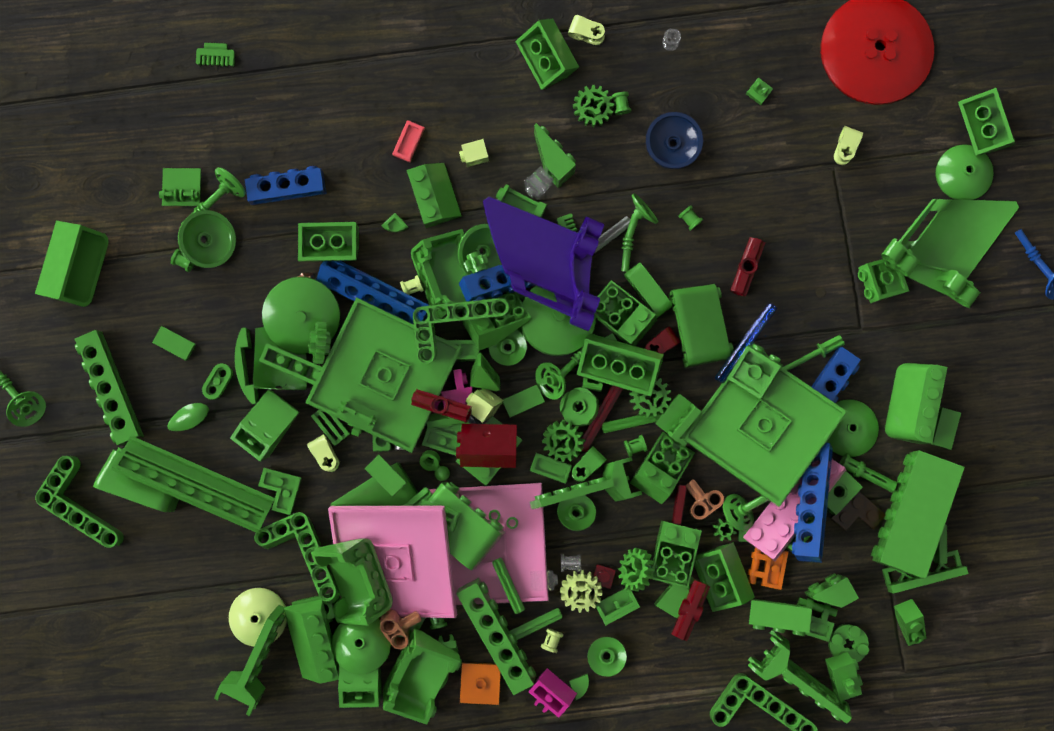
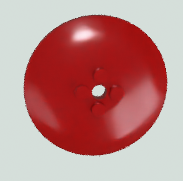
M850 0L843 4L828 21L821 40V58L829 79L846 96L865 104H890L906 98L924 82L933 63L934 41L925 18L915 7L904 0ZM875 43H883L884 50H877Z

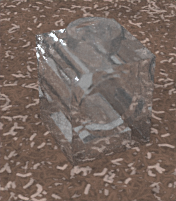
M540 166L524 182L526 187L524 190L530 197L535 196L538 199L554 184V179Z
M547 569L548 590H554V585H558L557 574L553 573V569ZM530 571L531 591H544L543 571Z

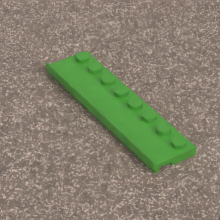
M130 436L129 441L112 466V470L256 533H259L275 498L133 436Z

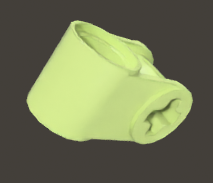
M579 15L574 16L568 31V35L571 38L593 45H600L605 38V29L602 24Z
M844 126L834 153V160L837 164L846 165L855 156L863 132Z
M325 434L307 444L310 452L323 470L333 472L338 469L339 459ZM327 459L333 460L331 467L325 465L328 463Z

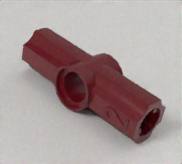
M749 237L730 289L731 292L739 296L746 297L754 273L758 268V262L765 242L758 238ZM746 262L750 263L752 270L746 271L743 264Z
M416 389L411 399V405L459 421L467 423L471 417L472 406ZM444 401L446 406L442 411H439L438 404Z
M694 579L687 597L684 598L680 605L679 616L671 632L673 636L688 641L695 622H698L702 614V605L710 586Z

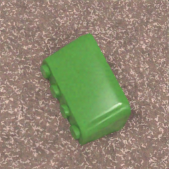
M56 221L35 294L78 306H88L92 301L108 247V237L104 233L82 225Z
M905 363L897 368L885 425V432L890 438L916 444L933 443L947 367L932 364Z
M118 447L117 450H112L94 482V488L159 511H175L179 499L113 471L112 466L123 448Z

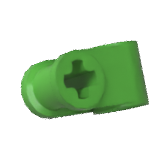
M594 446L591 447L572 469L573 479L579 482L586 480L607 459ZM577 468H578V469H582V468H583V469L585 470V471H584L585 477H583V476L577 477V476H576V474H577V470H576V469H577Z

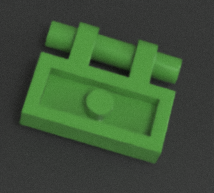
M799 598L797 605L812 607V610L821 612L820 618L811 615L810 633H805V635L829 642L835 623L827 621L829 615L836 617L838 610L831 608V605L815 603L814 600L809 598L807 600Z

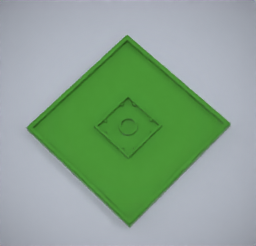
M356 297L305 403L412 453L431 414V411L411 405L413 393L416 389L439 396L462 347L435 335L437 357L431 363H422L417 357L414 324ZM424 329L421 331L422 339L428 340L430 337V333ZM424 349L423 357L431 359L432 352L429 349ZM344 397L380 413L372 431L336 415Z
M782 367L762 399L727 379V376L699 414L700 418L698 421L690 426L687 434L682 439L777 507H780L845 417L847 411Z

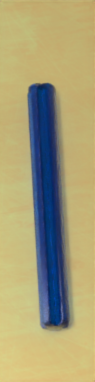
M769 303L766 305L717 373L715 379L718 382L725 383L747 345H752L777 310L774 304Z

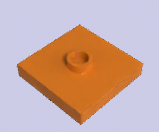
M462 662L460 703L499 705L501 672L496 664Z

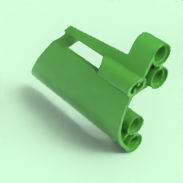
M932 199L899 241L895 238L892 239L881 254L885 262L884 265L920 284L949 296L964 307L970 308L981 292L967 278L1018 210L1019 206L1016 201ZM930 211H938L916 241H908Z

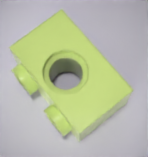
M477 389L475 393H471L467 397L465 402L467 405L472 406L471 414L483 423L491 418V416H494L504 400L490 390Z

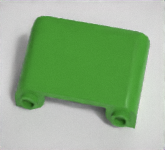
M463 229L423 239L411 250L412 261L429 305L466 302L459 286L462 277L467 275L461 268L458 260V247L464 235ZM459 306L457 313L461 312L465 307ZM440 308L438 310L440 318H446V309Z
M715 284L671 290L669 293V299L675 305L673 312L675 311L682 353L686 352L683 359L684 368L727 360L734 353L732 343L728 342L719 300L721 298V290Z
M395 463L391 467L407 483L393 497L372 477L330 505L403 506L418 491L401 464Z
M360 538L322 546L311 552L317 566L325 567L330 565L341 598L333 606V613L337 623L368 626L392 607V595L371 540Z
M414 628L409 635L407 647L401 650L383 688V710L427 725L430 718L435 716L437 707L435 706L434 699L449 672L454 673L455 670L458 671L461 666L462 660L460 655L425 632Z

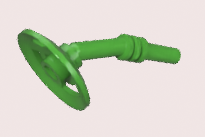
M218 167L215 169V175L220 183L219 189L205 202H201L195 207L193 213L210 210V207L225 193L228 194L230 192L235 196L244 197L246 195L245 189L231 173Z
M635 193L632 194V200L636 209L632 214L625 238H623L624 242H622L624 246L622 247L621 271L625 272L629 271L631 250H633L631 246H633L632 242L634 241L632 238L638 220L644 217L654 224L658 223L651 209Z
M583 347L576 351L577 354L574 353V357H571L572 360L561 370L549 362L538 366L535 374L536 383L543 395L553 400L563 396L566 388L564 377L577 364L579 365ZM545 368L546 371L544 372V378H542V373ZM545 384L554 389V392L549 391Z
M0 370V386L13 398L6 410L9 421L20 427L36 423L43 416L46 409L43 397L32 391L19 394L13 387V382L10 381V378H7V375H4ZM32 396L38 399V405L36 404V401L33 398H31ZM33 410L37 411L36 414L31 418H25V416L32 413ZM11 411L14 412L18 419H15L12 416Z
M731 494L723 502L725 518L736 530L747 531L754 523L752 509L767 502L768 499L761 495L748 503L740 495ZM732 499H738L733 503H730ZM730 510H733L734 515L738 518L737 521L732 516ZM750 520L749 524L743 525L745 522Z

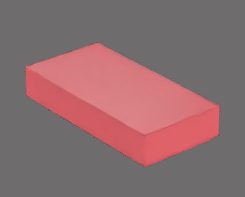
M407 120L392 155L410 163L425 127Z

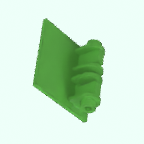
M163 168L162 191H159V198H162V206H198L200 204L201 168Z

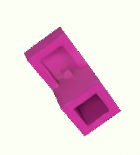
M461 369L453 370L456 389L441 392L442 397L467 405L465 401L473 393V388H465L464 386L468 384L466 373H462Z

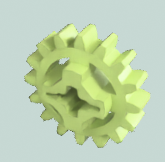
M581 570L580 574L573 571V576L568 574L566 577L567 581L562 580L563 587H560V593H562L561 600H566L565 606L571 605L572 611L578 608L579 613H581L583 608L589 612L590 606L595 609V602L600 603V596H602L601 582L597 583L598 577L592 578L591 572L585 575L584 570ZM569 587L572 590L570 595L568 593ZM592 588L594 589L593 596H591Z

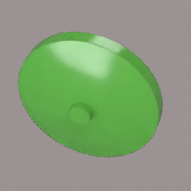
M292 277L277 284L267 295L263 304L262 320L266 333L276 345L286 351L302 354L309 353L310 331H315L316 322H326L327 332H330L331 339L334 337L340 322V309L335 295L325 284L309 277Z
M538 286L530 290L532 293L557 302L553 292ZM526 296L522 302L531 315V320L520 327L528 343L544 354L551 356L571 354L583 347L585 338L594 331L595 316L589 331L569 324L570 316Z

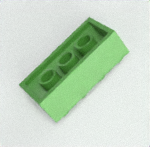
M589 334L585 338L576 375L652 396L664 354Z
M320 599L284 607L302 678L317 683L339 680V664L334 658L332 649L333 636L323 600Z

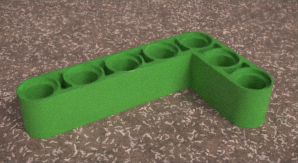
M494 298L416 308L413 312V323L419 361L428 364L437 357L434 323L503 316L510 310L509 301L505 298ZM502 301L505 303L506 309L504 312L496 310L497 302ZM480 303L486 306V312L483 315L479 314L476 310L477 305ZM459 306H464L467 310L464 317L459 316L457 313ZM440 308H444L447 311V316L444 319L438 316ZM420 310H425L428 314L425 321L420 320L418 316ZM423 329L428 330L430 333L428 340H424L421 337ZM424 349H429L432 352L431 359L423 357Z
M75 456L60 457L36 493L35 500L37 504L104 547L119 546L124 539L120 530L63 495L80 468V460ZM68 460H70L72 463V466L69 470L66 468V462ZM57 476L61 478V483L59 486H57L55 483V479ZM47 492L50 494L49 502L45 501V494ZM62 503H65L67 506L65 512L61 511ZM78 513H81L83 516L81 523L77 521ZM95 523L99 526V531L97 533L93 531V525ZM111 533L115 536L114 543H111L109 541V535Z
M298 512L261 528L259 533H255V542L264 549H270L296 537L319 597L331 604L339 599L340 592L330 566L320 567L311 561V552L322 546L312 521L308 516ZM304 518V519H305L304 525L301 526V527H298V526H297L298 521H299L300 519ZM287 526V532L284 535H280V529ZM268 534L269 540L266 543H262L263 536ZM312 536V541L307 545L304 544L305 538ZM326 571V577L323 580H319V573ZM333 589L332 597L326 598V591Z
M743 673L733 676L710 711L711 720L717 726H726L744 699L747 698L792 731H802L805 725L811 726L810 731H817V727L809 719ZM740 679H746V686L743 688H738L737 686ZM761 690L762 697L754 699V693ZM730 695H734L735 702L732 704H727V697ZM773 702H778V708L771 711L770 705ZM718 712H724L722 720L715 719V715ZM793 713L795 715L794 720L787 722V715Z

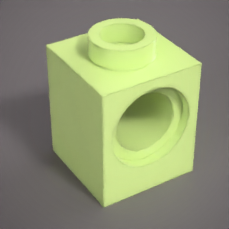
M483 139L461 145L462 151H459L462 163L466 162L467 167L489 161Z

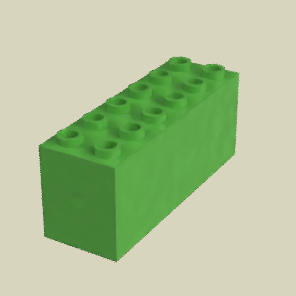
M918 450L910 452L904 458L903 473L900 472L897 478L899 485L897 491L894 490L891 495L890 501H892L890 509L886 510V516L884 517L886 522L884 527H881L879 530L878 538L880 539L878 545L873 547L871 556H873L872 561L909 575L926 579L965 467Z

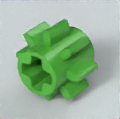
M476 251L466 256L467 260L464 265L467 272L471 270L472 273L486 270V265L489 263L486 254L482 255L480 251Z
M718 518L719 523L712 525L716 528V532L713 535H720V541H723L724 537L731 541L730 536L737 534V532L733 531V527L727 519L723 522ZM726 525V528H728L729 531L724 532L723 534V531L720 530L721 526L725 527Z

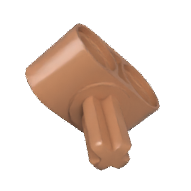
M691 480L686 484L688 491L696 500L690 507V515L694 519L706 518L723 504L724 496L720 491L713 490L704 493L695 480ZM712 494H717L719 497V503L716 505L710 502L709 498ZM697 505L702 506L704 509V514L700 517L694 513Z
M389 609V611L381 616L380 629L394 648L404 649L409 643L408 628L421 622L422 618L417 611L401 618L395 610Z

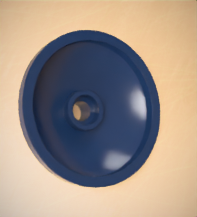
M669 112L660 115L651 123L646 134V148L650 157L660 166L669 169H680L690 165L699 156L703 146V135L697 122L690 116L680 112ZM674 141L676 146H671L669 142Z

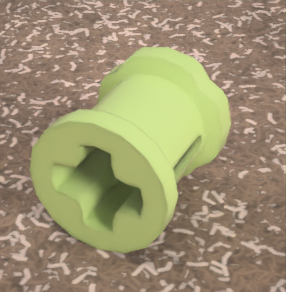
M418 275L409 281L400 282L403 292L408 295L424 291Z
M547 628V636L544 644H541V648L557 653L558 650L556 648L563 634Z

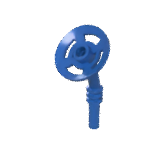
M1019 229L1015 234L1025 248V253L1028 254L1030 261H1033L1048 278L1045 295L1053 300L1054 273L1040 258L1041 254H1038L1039 251L1035 250L1036 246L1033 247L1023 230Z

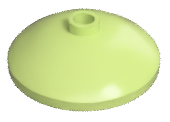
M252 588L241 593L233 601L229 611V625L235 637L246 645L255 646L270 614L278 605L286 607L283 600L275 592L265 588ZM253 615L258 617L257 622L252 620ZM286 617L276 631L278 632L276 639L281 636L286 627Z

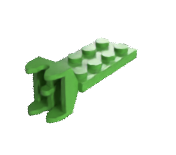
M632 457L605 464L602 478L570 486L571 490L569 487L552 491L553 495L549 492L534 496L535 500L530 501L531 509L541 508L604 489L614 501L626 500L642 495L641 491L631 493L627 481L630 479L629 476H626L623 463L633 461Z
M278 605L267 618L244 670L231 671L221 682L214 699L219 700L222 693L248 705L249 708L246 713L248 716L256 709L266 689L256 676L259 675L263 667L261 664L270 652V644L275 641L278 632H276L278 627L282 625L286 617L283 615V606Z
M771 630L770 634L772 636L770 639L776 645L771 651L766 649L763 652L766 657L762 662L750 656L748 666L765 681L782 674L783 679L788 684L796 685L804 696L812 697L820 708L828 709L836 720H842L847 724L852 719L849 703L845 700L840 702L832 690L790 660L789 640L778 632Z

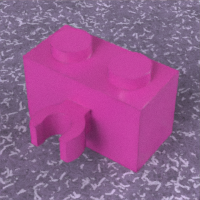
M548 668L539 676L529 690V693L537 699L534 703L535 706L538 703H542L545 706L542 711L543 713L549 709L558 718L570 706L577 695L573 689Z

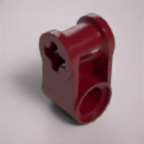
M669 326L651 340L644 349L650 350L649 346L652 348L657 347L656 352L663 354L681 341Z

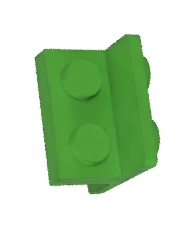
M678 394L655 423L672 439L685 446L687 442L682 438L685 437L690 426L698 421L701 410L681 394Z

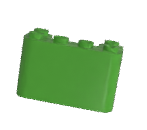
M442 482L428 501L460 512L454 532L448 530L450 554L465 567L473 570L477 568L505 534V531L502 530L504 526L497 520H487L485 518L486 514L478 507L475 510L470 505L471 501L464 495L459 496V488L452 482ZM446 513V516L454 518V515Z

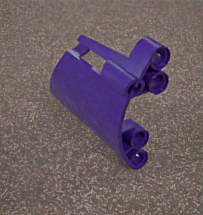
M490 196L483 200L493 242L505 274L510 276L513 290L570 316L569 324L589 331L594 320V313L600 302L599 297L589 294L591 262L604 224L585 217L579 232H575ZM524 281L553 292L557 302L527 291Z

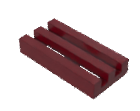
M677 485L672 523L674 524L682 523L687 489L683 485Z

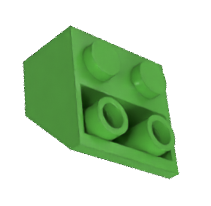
M835 573L825 578L826 581L821 584L818 582L808 587L809 590L804 592L806 596L814 600L840 608L859 599L848 577L836 575Z

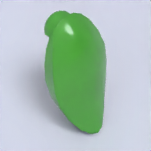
M202 403L187 405L171 418L167 427L171 431L191 429L205 419L209 408Z

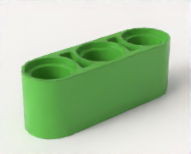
M638 263L624 274L627 281L647 307L656 314L657 318L673 307L671 301L641 263Z

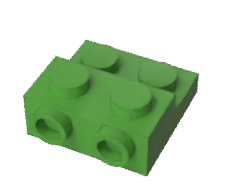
M883 259L858 267V278L864 283V295L866 299H869L870 303L909 292L904 275L886 267Z
M749 344L727 379L762 399L783 364L779 363L781 361L779 357L773 354L768 356L763 353L764 349L757 344L751 346Z

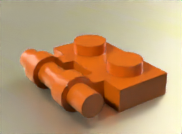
M755 547L754 552L751 554V558H753L751 569H748L749 583L756 584L757 577L762 578L761 586L781 590L789 552L783 551L778 559L773 561L767 555L761 554L762 552ZM760 560H765L764 572L758 571Z

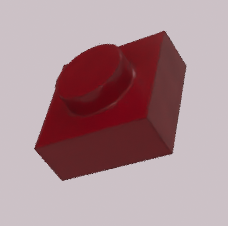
M597 564L593 577L597 576V583L601 582V586L611 589L616 570Z

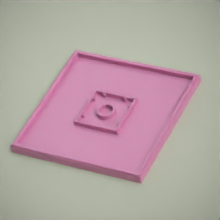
M542 483L459 488V496L464 495L471 501L470 505L475 510L478 507L486 514L485 518L487 520H490V511L498 510L500 512L498 522L504 526L502 530L505 531V534L477 568L473 570L465 567L450 554L456 605H462L456 594L458 588L477 578L481 582L484 581L489 590L488 595L496 603H510L492 564L498 558L503 559L522 602L548 601L544 508L531 509L530 501L535 500L534 496L543 494ZM429 489V490H430L431 493L433 494L436 489ZM492 512L491 518L497 519L498 514L496 512ZM510 517H515L518 520V526L514 529L508 528L506 524ZM510 519L509 525L511 527H514L516 525V521L514 519ZM474 599L476 604H484L482 599Z
M330 506L328 508L333 544L360 538L372 541L392 595L393 603L390 609L395 610L400 617H405L417 611L423 618H456L457 608L445 506Z

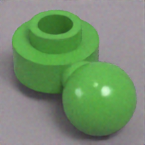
M432 450L425 451L420 458L422 468L428 471L434 470L435 477L439 481H445L449 478V469L446 466L439 465L440 456L438 453Z

